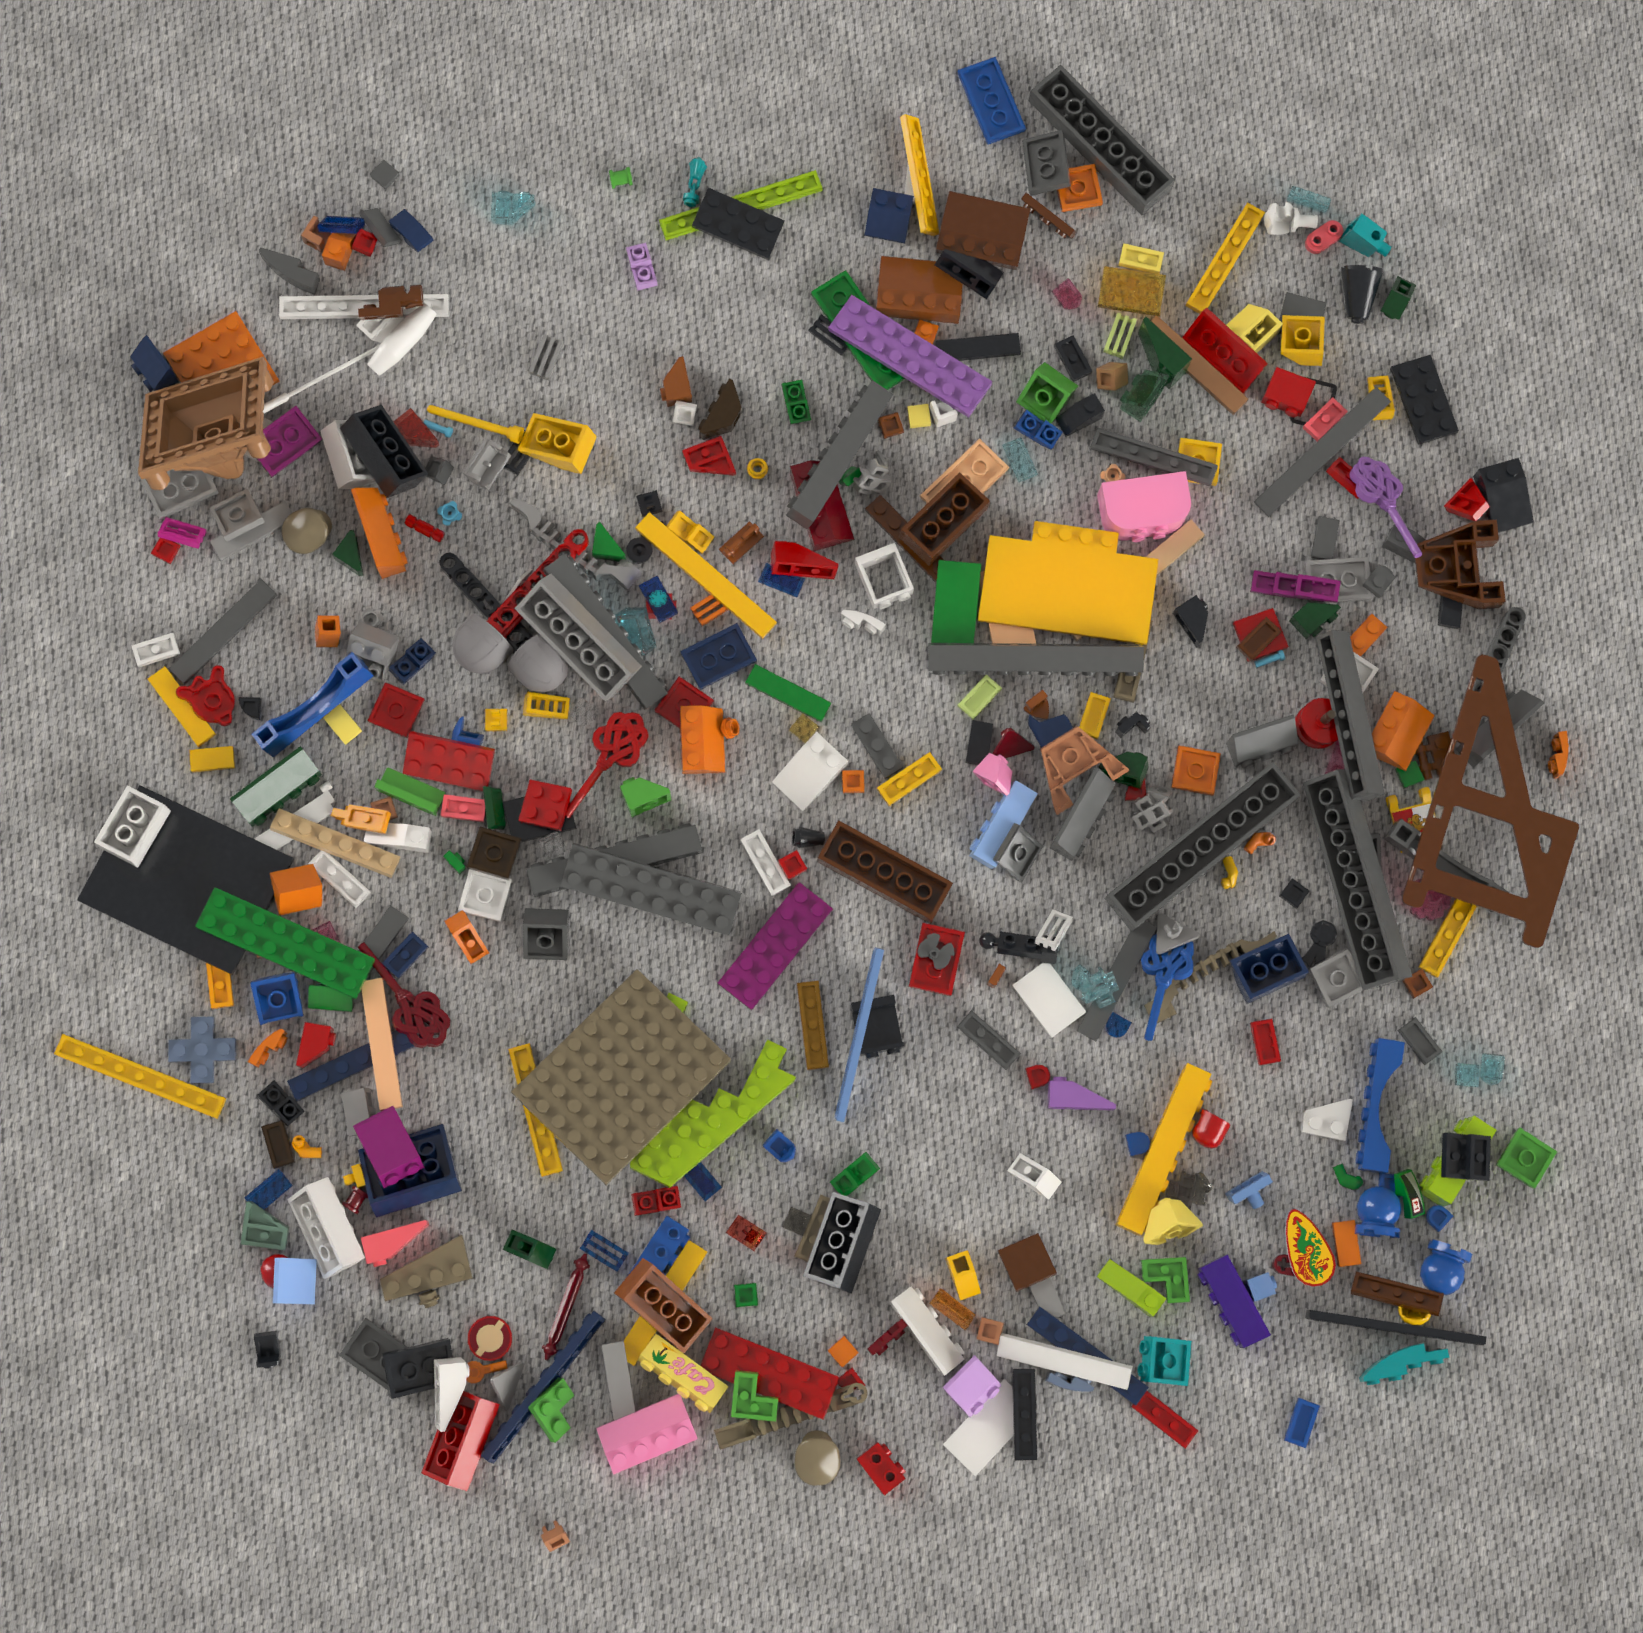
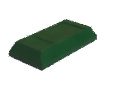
M483 786L488 829L504 830L506 824L501 789Z

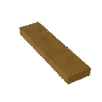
M819 981L797 983L807 1070L829 1068Z

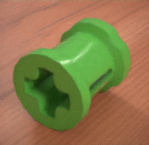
M630 167L614 172L609 170L612 189L624 184L633 185Z

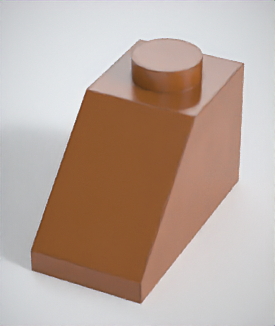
M683 356L677 359L663 380V388H660L662 401L667 402V407L675 406L676 400L687 403L692 402V394Z

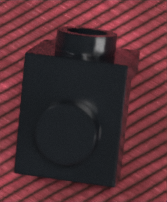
M1136 711L1131 717L1125 716L1117 723L1118 728L1115 733L1122 738L1137 725L1146 734L1151 728L1150 722L1145 715H1140Z
M277 1331L255 1333L254 1342L257 1354V1368L269 1369L279 1365L281 1350Z

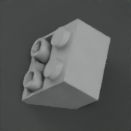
M359 622L350 634L345 657L351 652L356 654L374 675L371 679L383 684L396 654L400 637Z

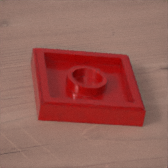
M1271 608L1234 621L1233 626L1239 641L1241 642L1266 617L1282 631L1274 609ZM1283 631L1254 660L1276 653L1279 650L1287 649L1289 646Z
M679 676L654 712L680 729V706L710 707L714 700Z
M385 682L367 721L408 738L425 698Z

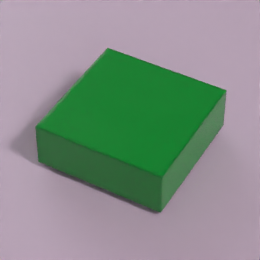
M851 466L845 471L839 484L843 486L851 485L854 482V477L859 478L861 476L860 468Z
M1416 760L1410 762L1406 771L1399 768L1395 769L1403 789L1425 780Z
M756 1283L734 1285L736 1307L758 1306Z

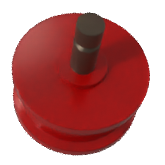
M1316 698L1310 701L1295 717L1297 736L1308 747L1324 749L1338 740L1334 722L1336 713L1331 708L1330 699Z

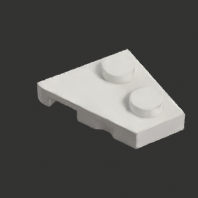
M1353 1099L1306 1110L1301 1133L1346 1141Z

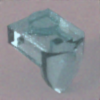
M1482 1053L1480 1078L1486 1084L1492 1086L1502 1081L1504 1055Z

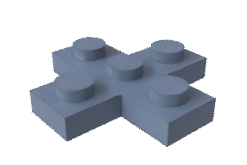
M191 1017V1039L169 1040L168 1062H191V1084L214 1083V1061H236V1038H214V1017Z

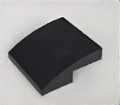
M1442 1133L1441 1178L1490 1181L1491 1136Z

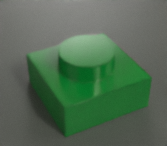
M449 850L443 855L445 860L459 875L466 870L463 865L466 861L459 853L453 854Z

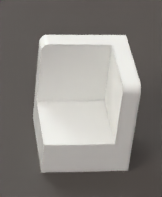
M935 400L930 402L929 410L936 428L956 421L958 413L951 406L944 402L936 404Z

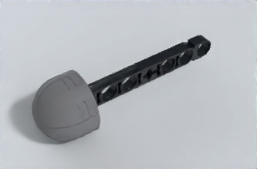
M445 553L440 557L439 564L442 571L449 579L452 578L457 588L487 620L501 604L454 553ZM448 559L455 560V565L451 568L444 566V562ZM460 574L468 575L467 581L462 583L457 581V577ZM480 588L482 590L480 596L472 597L470 595L472 589ZM484 599L490 606H493L491 611L486 609L485 604L482 602ZM506 612L502 617L510 621L513 618V614ZM520 622L505 638L513 648L514 654L508 664V670L529 690L547 692L557 688L565 680L569 664L540 634L533 636ZM520 632L522 634L521 639L512 641L510 639L512 633Z

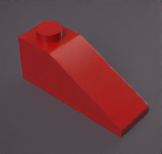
M775 541L771 551L772 574L834 580L839 567L838 563L794 542Z

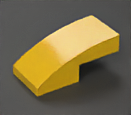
M677 511L666 526L682 541L701 554L704 553L714 539L710 532L700 524L694 523L681 511Z

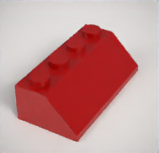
M463 1391L445 1432H440L437 1429L421 1474L448 1486L468 1491L500 1404Z

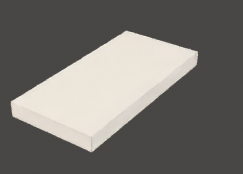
M1005 1379L1000 1382L1001 1387L998 1394L992 1399L989 1398L983 1404L984 1407L978 1414H973L971 1417L968 1416L942 1444L974 1476L987 1465L1014 1435L1012 1386Z

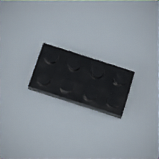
M708 188L693 221L692 228L769 260L785 220Z
M1431 355L1391 366L1390 370L1417 444L1420 445L1458 433L1457 424Z

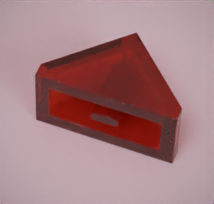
M740 1215L736 1217L726 1232L752 1252L756 1251L767 1235L764 1230Z

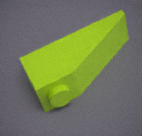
M1111 1259L1107 1261L1097 1275V1278L1149 1317H1154L1166 1300L1164 1296Z

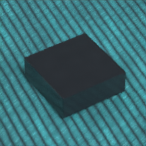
M1292 878L1279 897L1297 909L1310 891Z

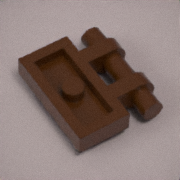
M1448 731L1427 736L1428 745H1423V742H1421L1415 753L1418 756L1419 768L1421 773H1423L1425 781L1433 779L1431 773L1433 770H1436L1438 778L1440 776L1451 742ZM1427 752L1431 753L1433 763H1428Z

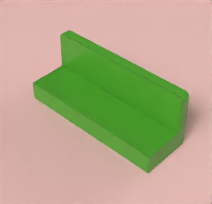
M386 768L382 779H377L374 786L376 791L433 816H436L443 802L444 794L446 795L442 790L391 768Z

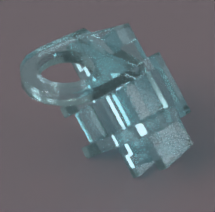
M1078 965L1073 972L1071 982L1077 990L1081 991L1082 1001L1088 1004L1096 1000L1100 1009L1114 1003L1115 999L1112 993L1119 990L1113 972L1105 974L1100 966L1097 967L1099 972L1091 975L1084 966Z

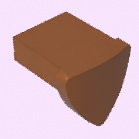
M1041 690L1025 703L1024 711L1035 718L1047 720L1049 717V704L1047 700L1048 695L1044 690Z

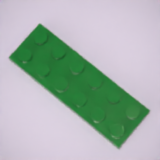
M846 270L811 291V296L831 323L851 295L871 306ZM844 341L871 382L873 380L886 390H889L906 379Z

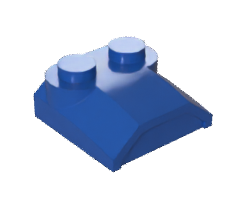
M295 972L263 977L250 982L260 1025L304 1016Z

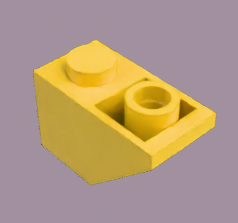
M968 1250L946 1257L945 1260L959 1300L961 1301L980 1294L979 1283Z

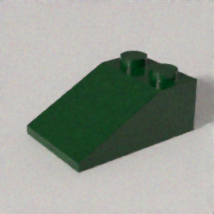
M1145 317L1138 332L1139 338L1156 381L1162 387L1166 386L1170 389L1187 372L1192 358L1149 318Z

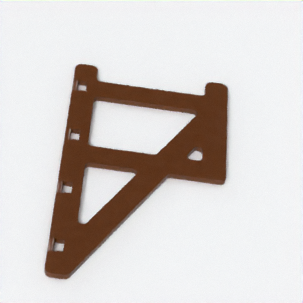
M1482 654L1475 660L1469 685L1465 692L1449 749L1446 753L1411 865L1410 874L1402 894V902L1405 905L1419 908L1424 904L1426 894L1430 890L1521 920L1525 923L1522 942L1525 945L1539 948L1543 946L1578 834L1579 824L1531 806L1499 663L1496 658ZM1476 678L1483 681L1479 692L1473 691ZM1483 716L1487 717L1505 792L1504 797H1499L1462 783L1477 730ZM1456 741L1463 744L1460 755L1453 754ZM1436 805L1443 807L1440 819L1433 817ZM1455 806L1512 825L1528 893L1526 898L1436 868L1439 852ZM1540 835L1548 836L1551 839L1547 853H1543L1541 850ZM1416 869L1423 871L1420 883L1413 881Z

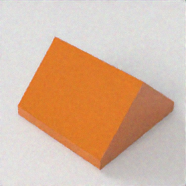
M313 864L270 873L279 916L322 906V883Z

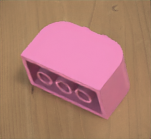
M1186 471L1104 482L1101 484L1097 494L1104 530L1119 533L1118 540L1121 541L1132 540V542H1141L1147 537L1162 539L1166 537L1165 535L1172 534L1181 528L1191 508Z

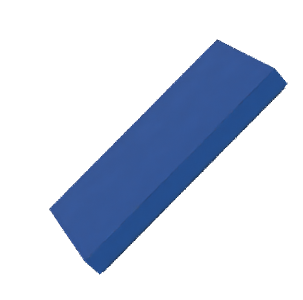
M996 57L957 71L987 145L1026 131L1025 124Z

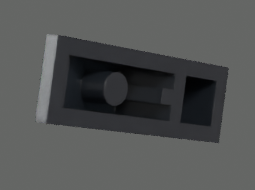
M944 249L934 264L986 300L1004 273L986 260Z

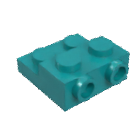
M1144 1336V1340L1139 1344L1142 1363L1138 1365L1137 1373L1141 1377L1140 1381L1188 1386L1192 1341Z

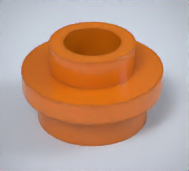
M724 718L720 726L721 733L727 739H732L739 734L740 728L736 719Z

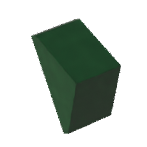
M349 530L332 556L335 561L358 576H364L357 536L354 530Z

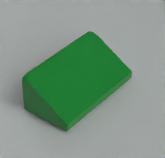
M309 985L308 1009L352 1012L354 998L327 986Z

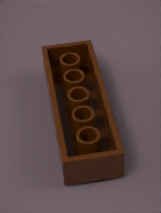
M839 820L817 858V862L929 924L933 922L953 885V882Z

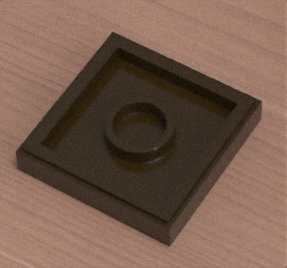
M480 826L466 866L467 869L509 881L522 839Z

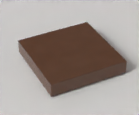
M1039 1233L998 1250V1254L1016 1292L1057 1275Z

